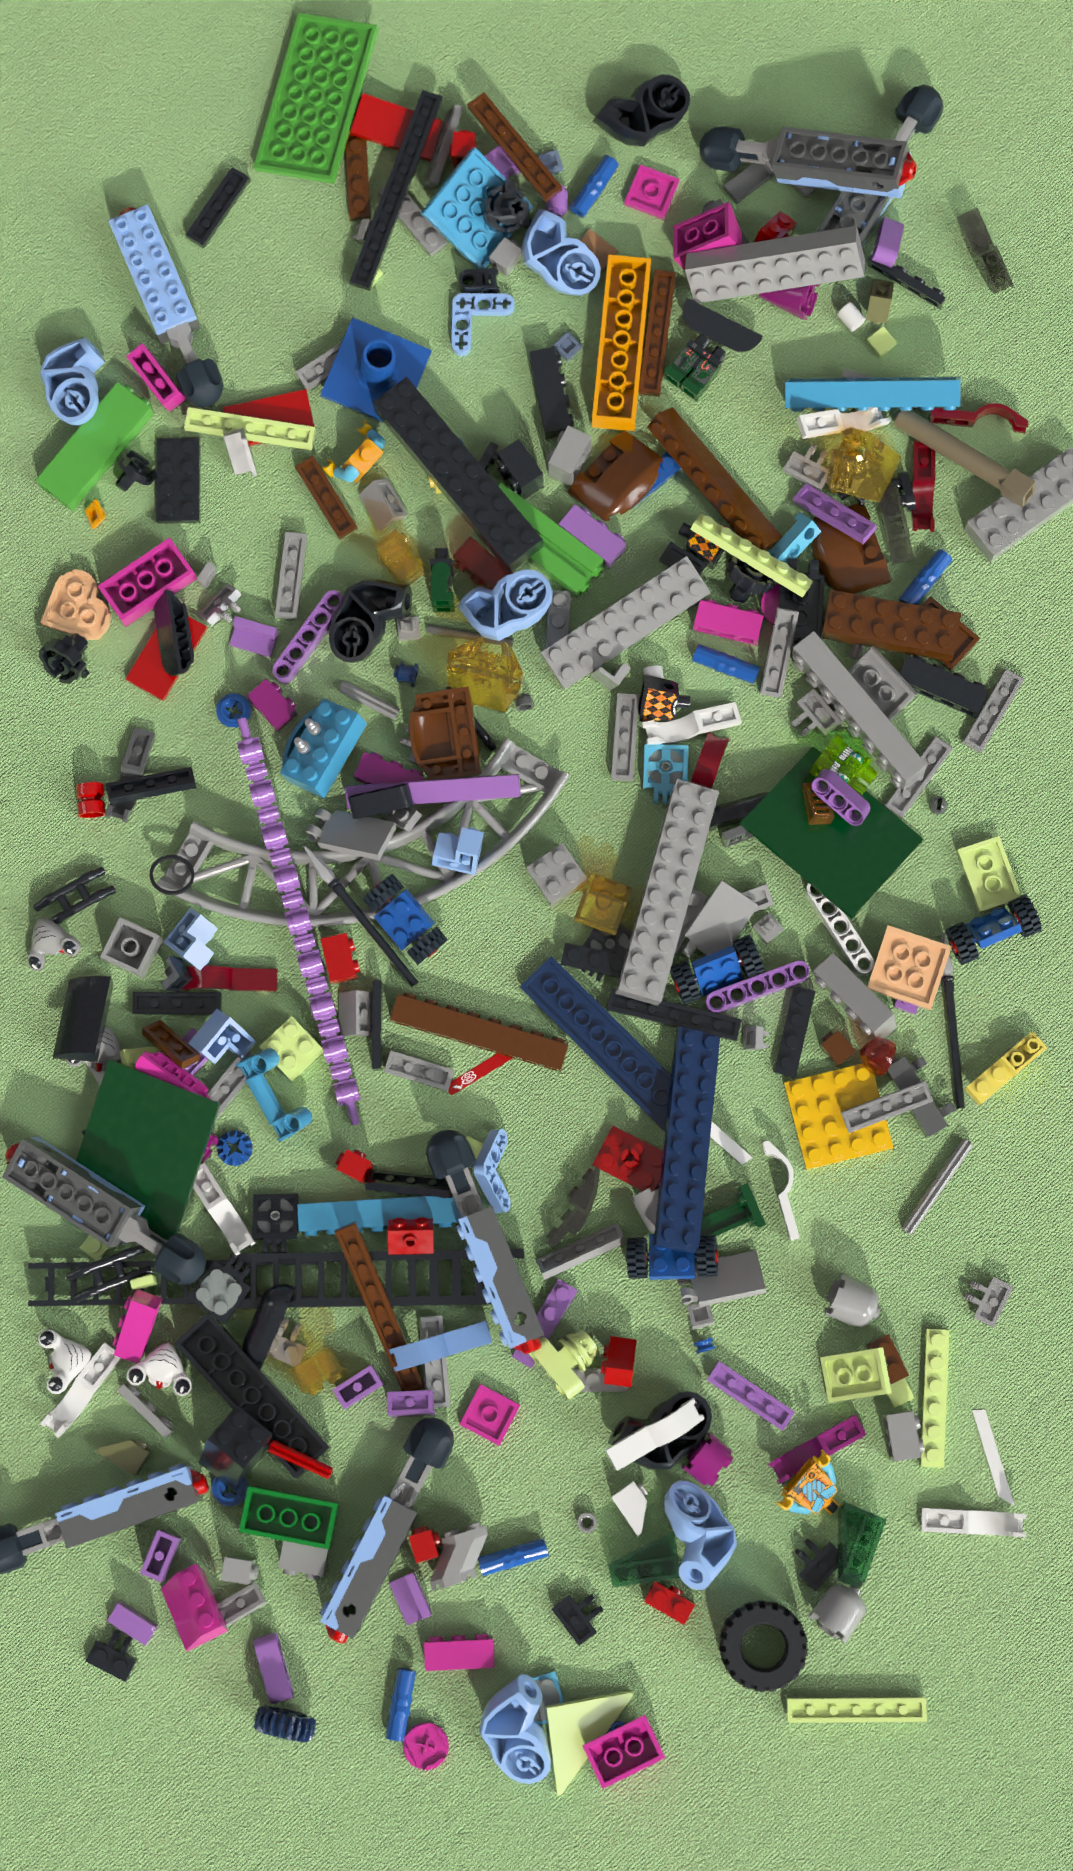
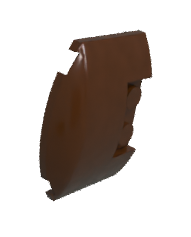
M627 431L612 438L609 441L610 445L583 473L579 472L568 490L569 495L605 522L610 520L608 516L619 512L622 515L638 504L653 487L659 476L660 463L663 464V458Z
M857 503L847 507L869 521L871 520L864 504L860 505ZM813 518V522L821 532L811 542L814 560H819L818 570L821 575L825 576L824 581L829 587L831 586L836 591L857 594L891 583L888 566L875 532L864 544H861L820 518Z
M469 686L417 694L415 697L417 701L413 711L410 713L409 734L414 757L419 768L428 776L427 779H450L481 774V755L478 747L473 713L474 707Z

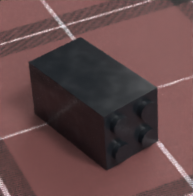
M236 1405L207 1439L198 1463L234 1491L262 1458L272 1433Z

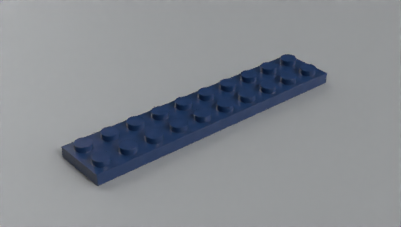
M552 956L549 957L520 986V989L665 1132L671 1074Z
M680 1026L676 1028L653 1246L696 1254L700 1244L720 1037Z

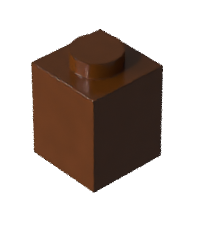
M839 1030L834 1034L830 1031L821 1039L823 1043L820 1048L836 1067L841 1065L856 1051Z

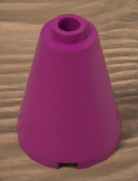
M819 284L759 293V297L801 320H808L806 315L811 316L818 296L817 293H814V289L819 287Z

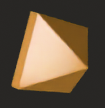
M97 499L93 500L84 510L92 529H95L106 517V511Z

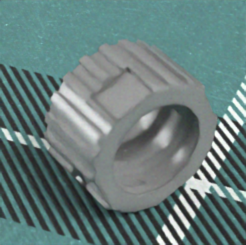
M586 1512L578 1517L577 1524L579 1530L584 1533H591L596 1529L597 1519L595 1515ZM586 1517L592 1519L593 1523L590 1528H585L582 1525V1520Z

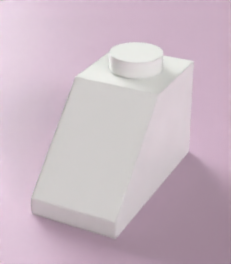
M633 1481L611 1496V1498L638 1536L642 1532L647 1503L644 1496L648 1493L641 1483L636 1485Z

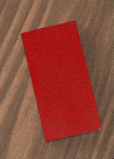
M363 93L350 134L399 151L414 111ZM435 119L420 159L431 162L442 128V120Z
M306 389L222 407L223 412L228 414L315 427ZM248 440L249 446L262 443Z
M188 616L193 651H195L208 627ZM157 628L125 680L164 702L180 675L170 676L163 668Z

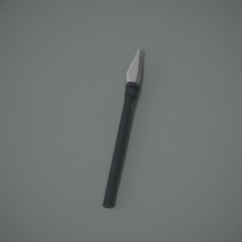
M305 846L304 849L320 878L328 883L329 888H333L332 891L341 898L410 986L416 985L418 980L345 891L346 889L342 883H339L340 880L335 877L333 870Z
M942 933V943L948 945L945 933ZM949 953L941 980L944 982L943 989L946 999L956 1109H964L965 1102L954 1000L955 989L953 981L955 978L952 976L953 965Z

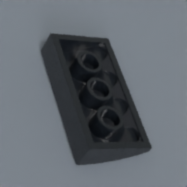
M87 976L69 980L53 1053L54 1059L98 1062L113 990L111 976Z

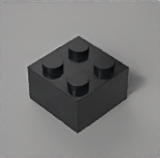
M520 439L497 452L498 461L496 463L499 467L497 468L499 474L503 479H508L511 484L509 488L520 497L526 499L544 487L543 473Z

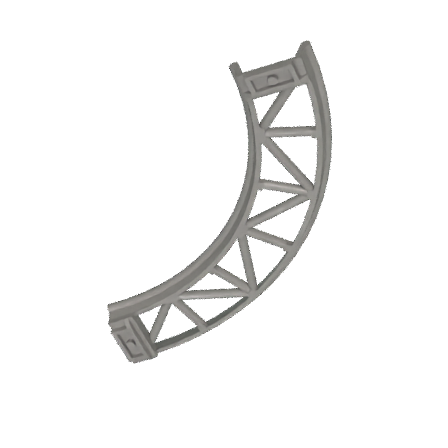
M505 738L495 755L477 777L496 775L502 768L510 774H519V779L528 783L520 785L521 794L539 790L544 793L531 811L510 833L480 803L493 799L453 801L425 820L415 824L410 833L403 830L394 834L384 851L387 852L401 847L421 837L433 857L436 845L429 832L448 821L464 808L457 837H460L462 827L468 828L474 808L502 839V841L479 859L475 875L463 872L456 874L455 870L438 867L440 871H436L382 854L380 860H374L332 850L312 852L325 864L360 859L340 880L339 883H342L344 888L351 883L367 864L369 865L374 887L382 880L377 862L442 881L412 895L422 905L466 883L507 853L542 817L570 775L564 771L557 770ZM194 821L177 855L185 858L194 869L193 883L249 864L240 904L235 905L215 899L190 888L186 892L175 896L202 908L227 916L253 922L288 926L285 913L248 908L257 866L276 884L273 873L274 869L266 862L271 861L269 853L273 852V849L267 850L266 847L227 837ZM214 845L243 855V857L199 871ZM290 851L292 861L288 862V864L308 865L309 904L303 899L304 904H301L300 907H307L311 925L331 926L359 922L351 911L322 914L337 898V895L331 890L318 904L317 870L306 851ZM174 859L165 876L158 881L157 885L169 891L180 890L189 883L191 872L186 864ZM385 903L374 913L370 908L361 909V911L369 920L375 919L374 916L387 905Z

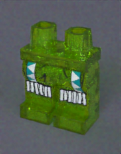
M836 734L815 761L809 773L817 777L823 769H830L862 796L867 786L862 784L859 779L862 778L871 784L878 772L870 766L872 761L870 758H865L862 753L853 750L843 742V737Z

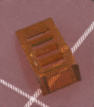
M803 783L802 788L809 824H831L835 818L833 809L822 799H813L812 796L818 795L810 791L812 783ZM815 803H822V805L815 806Z

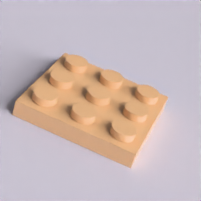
M888 925L867 987L871 991L931 1010L952 946Z

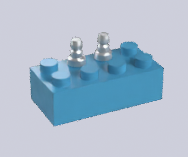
M323 698L319 706L310 711L291 733L284 750L280 774L289 783L325 798L367 723L358 713Z

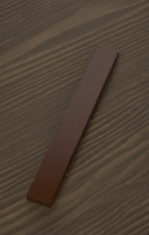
M355 1221L335 1229L334 1232L394 1372L393 1367L398 1365L394 1353L389 1354V1349L406 1345L407 1341ZM417 1366L394 1372L402 1391H417L424 1388V1382Z

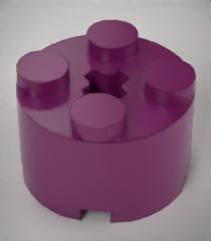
M709 1432L707 1433L709 1438L707 1440L703 1439L699 1446L686 1457L689 1463L687 1465L683 1463L682 1469L703 1486L706 1484L712 1486L718 1480V1472L722 1467L727 1468L734 1459L731 1456L732 1449Z

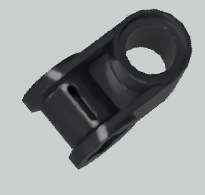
M484 268L462 271L459 275V290L461 293H499L500 288L497 286L498 269ZM465 280H471L474 283L471 285H465L463 282Z

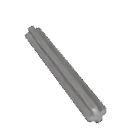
M963 1139L902 1226L904 1232L909 1235L914 1233L973 1147L970 1141Z

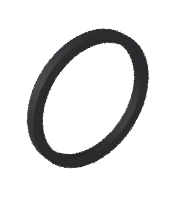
M165 855L158 858L152 864L149 875L150 881L154 888L163 894L179 895L186 892L192 886L194 869L190 862L181 856ZM175 859L186 864L191 872L189 883L184 888L176 891H169L159 887L154 881L153 871L160 862Z

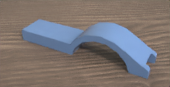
M483 1321L389 1349V1354L394 1353L398 1366L393 1368L394 1372L483 1346L492 1343L487 1322Z

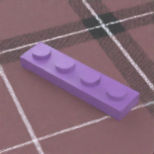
M807 483L793 498L796 505L861 544H864L876 531V524Z
M560 1279L556 1282L537 1314L544 1333L543 1336L547 1340L551 1337L578 1290ZM515 1350L512 1355L513 1358L530 1368L535 1363L529 1354H524L518 1350Z
M720 1361L707 1379L708 1382L782 1431H784L795 1414V1411Z

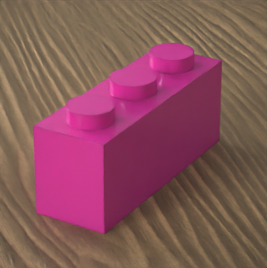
M143 343L126 356L160 403L168 411L171 412L186 400L181 390L160 362Z
M711 599L700 600L693 630L757 646L764 615H760V612L752 609L747 611L739 610V607L731 604L726 606L719 605L718 602Z
M138 1289L133 1297H128L124 1309L128 1310L127 1314L122 1315L118 1326L122 1328L121 1333L117 1332L113 1341V1345L116 1346L114 1356L136 1364L141 1361L145 1354L162 1298Z
M475 1634V1639H466V1635H453L452 1640H443V1636H431L429 1641L424 1642L425 1671L494 1668V1638H489V1634Z

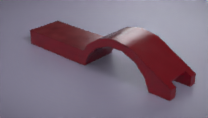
M999 403L986 404L978 408L976 412L934 408L929 414V422L963 427H973L975 422L982 416L989 414L999 415L1011 424L1013 432L1026 433V427L1028 428L1029 421L1010 407Z
M914 441L912 489L916 510L911 511L912 531L928 529L930 532H934L933 499L936 451L920 441Z
M708 732L691 780L693 784L710 789L713 787L730 739L725 737L724 740L712 736V732Z
M189 966L187 969L193 979L181 989L214 988L230 991L277 992L278 969L204 966L199 970L195 966Z

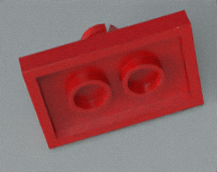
M612 1126L592 1166L642 1192L649 1188L653 1192L660 1183L663 1151Z

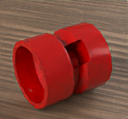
M101 782L77 784L75 786L76 798L80 800L77 803L78 817L98 818L105 816L106 803L102 800L105 797L104 784Z

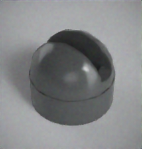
M521 693L517 696L515 703L518 711H527L534 707L533 699L529 694Z
M941 796L932 798L929 803L930 811L936 815L944 813L947 809L946 799ZM938 800H941L940 810H937Z

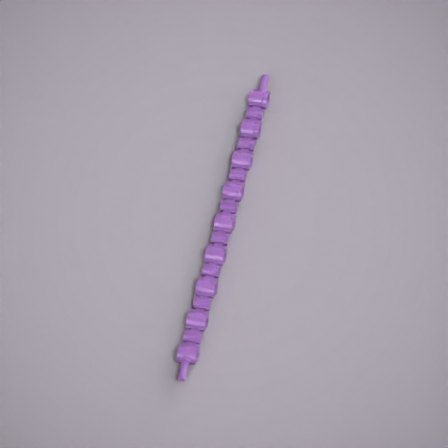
M246 717L238 719V724L243 741L237 743L243 765L249 764V767L245 768L248 780H253L254 782L249 785L254 806H261V810H257L260 823L266 824V826L261 827L267 850L273 849V852L269 853L272 865H277L278 869L273 870L279 893L285 891V895L281 897L284 908L290 909L289 912H285L287 924L291 935L297 934V938H293L296 951L302 952V954L297 955L303 978L309 977V980L305 982L308 993L314 994V997L309 998L315 1021L321 1019V1023L317 1024L320 1036L326 1037V1040L321 1041L327 1064L333 1062L334 1066L329 1067L333 1080L338 1079V1083L333 1084L339 1106L346 1104L351 1125H356L360 1123L355 1101L361 1100L355 1078L349 1079L348 1077L352 1075L349 1062H344L345 1058H349L343 1035L337 1036L336 1034L340 1032L337 1019L332 1020V1016L337 1014L331 992L326 994L324 990L328 989L325 976L320 977L319 973L325 971L319 950L313 951L312 947L316 946L313 933L308 934V930H312V925L307 907H300L301 904H304L301 891H296L295 889L301 886L295 865L288 864V862L292 861L289 848L284 849L283 846L288 844L283 822H276V819H279L280 816L277 805L272 806L271 804L277 802L271 780L264 779V777L268 776L265 763L260 764L259 761L264 759L259 737L252 738Z

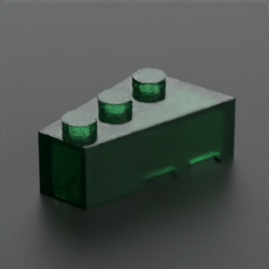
M843 1502L838 1508V1581L860 1589L866 1581L887 1519L846 1502Z
M674 1531L610 1562L612 1588L680 1578Z

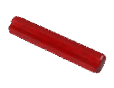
M272 1441L268 1448L270 1453L326 1479L332 1474L333 1468L282 1443Z

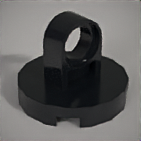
M123 449L117 456V463L123 470V473L118 478L115 486L126 492L135 481L139 484L150 485L157 477L155 469L151 471L148 467L150 462L133 450H130L128 453L126 449Z

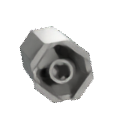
M479 1521L467 1525V1530L459 1532L457 1528L444 1533L445 1537L441 1539L444 1549L430 1580L432 1591L438 1589V1584L440 1588H445L467 1581L470 1574L471 1578L477 1577L475 1565L488 1536L486 1525L481 1526Z

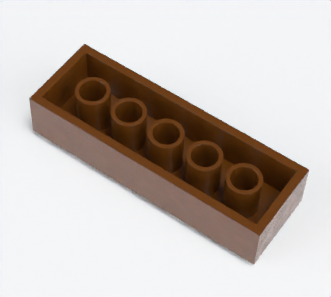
M831 590L822 639L866 647L874 646L877 649L952 662L961 613Z

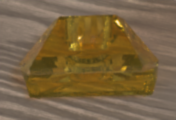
M849 427L841 431L843 443H841L840 448L832 449L827 484L831 492L835 494L841 492L880 503L901 460V456L881 435Z
M480 636L448 652L446 667L448 686L452 689L469 686L474 705L505 713L522 687L524 674L513 649L504 642L501 646V657L499 653L494 655L493 651L488 654L487 649L482 652L480 647L485 640L483 636Z

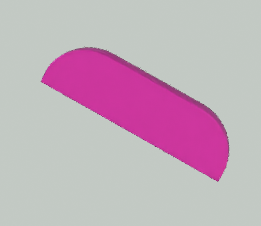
M145 1051L137 1060L136 1070L210 1099L207 1093L209 1089L205 1084L185 1069H181L161 1052L157 1051L154 1054Z

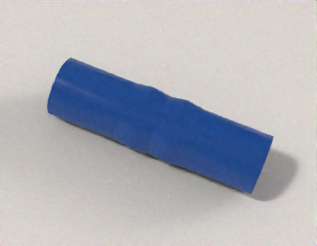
M604 155L593 173L588 177V180L583 184L581 191L570 205V210L575 215L584 218L594 202L599 198L608 181L619 167L618 162L614 158Z
M938 549L900 596L899 602L918 605L952 562V557L944 550Z
M698 644L692 659L693 662L754 684L760 669L757 665Z
M544 1538L478 1557L482 1575L486 1576L549 1557Z
M397 1668L389 1707L386 1739L400 1742L405 1739L417 1672L415 1670Z

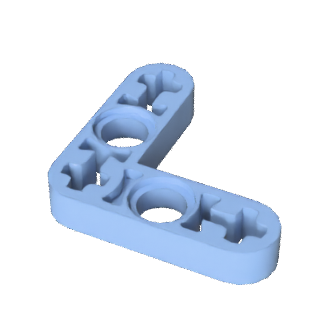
M461 293L456 295L452 303L453 352L458 356H465L470 352L472 316L510 315L515 308L513 297L509 294ZM461 300L465 301L466 305L464 308H460V305H458ZM471 300H474L475 309H472V306L468 305L472 304ZM481 300H487L490 306L483 310L478 307V303ZM493 300H496V309H493ZM503 301H507L509 304L507 309H503ZM459 320H465L468 326L460 330L456 327V323ZM459 335L463 336L465 345L463 349H459V346H457L460 343Z
M504 1129L490 1130L474 1164L475 1177L490 1206H493L495 1213L508 1212L511 1205L509 1194L496 1171L508 1142Z

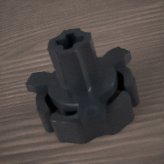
M505 180L503 186H496L487 191L488 197L494 196L497 192H502V194L495 198L492 204L493 211L490 209L492 198H484L481 201V212L489 228L494 232L512 233L520 227L528 228L532 221L527 216L528 202L523 200L524 193L516 188L514 180ZM496 220H498L501 224L511 226L508 228L501 227L496 223Z
M735 556L727 562L729 564L727 571L730 572L728 577L734 583L729 593L731 595L730 598L735 602L745 603L751 593L760 595L761 591L767 593L768 590H773L774 580Z
M78 633L73 634L71 637L66 635L63 640L52 638L39 650V659L42 661L44 669L53 678H56L61 673L59 681L62 683L71 684L79 677L84 679L90 674L86 669V663L82 661V654L88 648V641Z

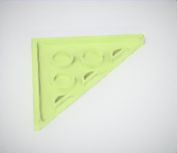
M631 1690L545 1706L555 1790L558 1796L564 1792L588 1759L582 1745L606 1734L633 1697Z

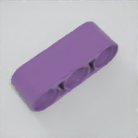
M883 217L877 232L871 260L891 268L893 267L899 252L904 229L903 223Z
M823 769L812 782V789L815 794L849 824L860 825L869 814V803L832 770Z
M277 1633L253 1639L270 1703L275 1704L294 1698Z

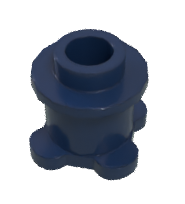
M401 661L400 665L396 664L393 677L397 678V683L403 681L410 683L411 687H415L419 664L415 663L414 666H411Z

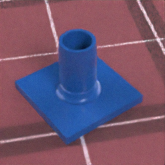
M352 317L320 397L383 422L374 412L373 402L405 377L417 389L432 350Z

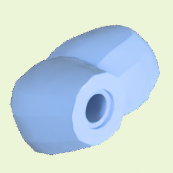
M538 209L525 234L521 247L524 264L539 274L544 282L557 292L573 296L589 293L597 285L600 278V265L597 257L583 242L567 236L566 222L562 218L548 211Z
M86 337L58 347L45 357L39 373L45 386V398L50 409L59 419L69 425L87 423L93 418L99 403V389L94 373L105 363V359Z
M525 569L506 575L497 582L493 590L481 586L471 590L462 598L458 608L471 626L484 638L500 641L514 632L526 629L538 622L549 608L553 592L549 581L543 574L535 570Z
M678 1481L672 1484L665 1494L664 1510L676 1536L685 1543L684 1556L679 1566V1576L683 1583L690 1588L703 1590L709 1586L732 1556L737 1545L735 1529L725 1518L717 1502L703 1489L689 1481Z
M526 1674L518 1676L506 1685L485 1705L479 1733L487 1743L492 1759L506 1775L520 1783L531 1784L539 1782L547 1776L551 1767V1755L542 1728L533 1721L542 1702V1693L536 1681Z

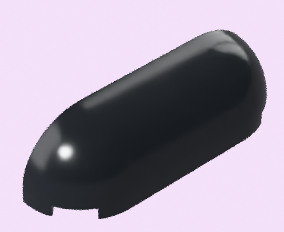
M689 298L686 299L683 305V318L692 330L734 351H750L763 338L762 335Z
M165 590L155 606L159 648L165 672L170 676H178L186 673L194 662L193 644L185 603H181L174 596V592Z
M769 792L755 794L715 806L709 831L740 823Z
M278 1284L266 1290L245 1335L243 1351L260 1369L268 1355L294 1293L295 1287Z

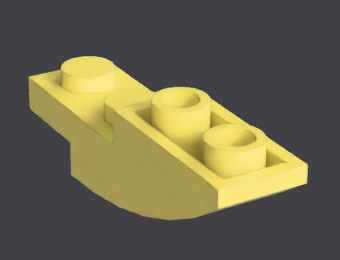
M1032 1031L965 1088L966 1092L980 1106L1046 1050V1045Z

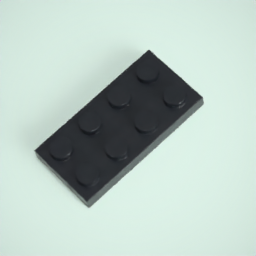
M200 437L157 438V524L200 523Z

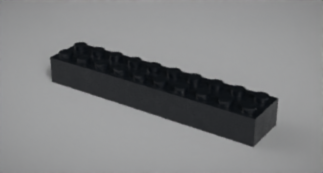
M407 377L373 402L374 412L509 573L543 547L541 536Z

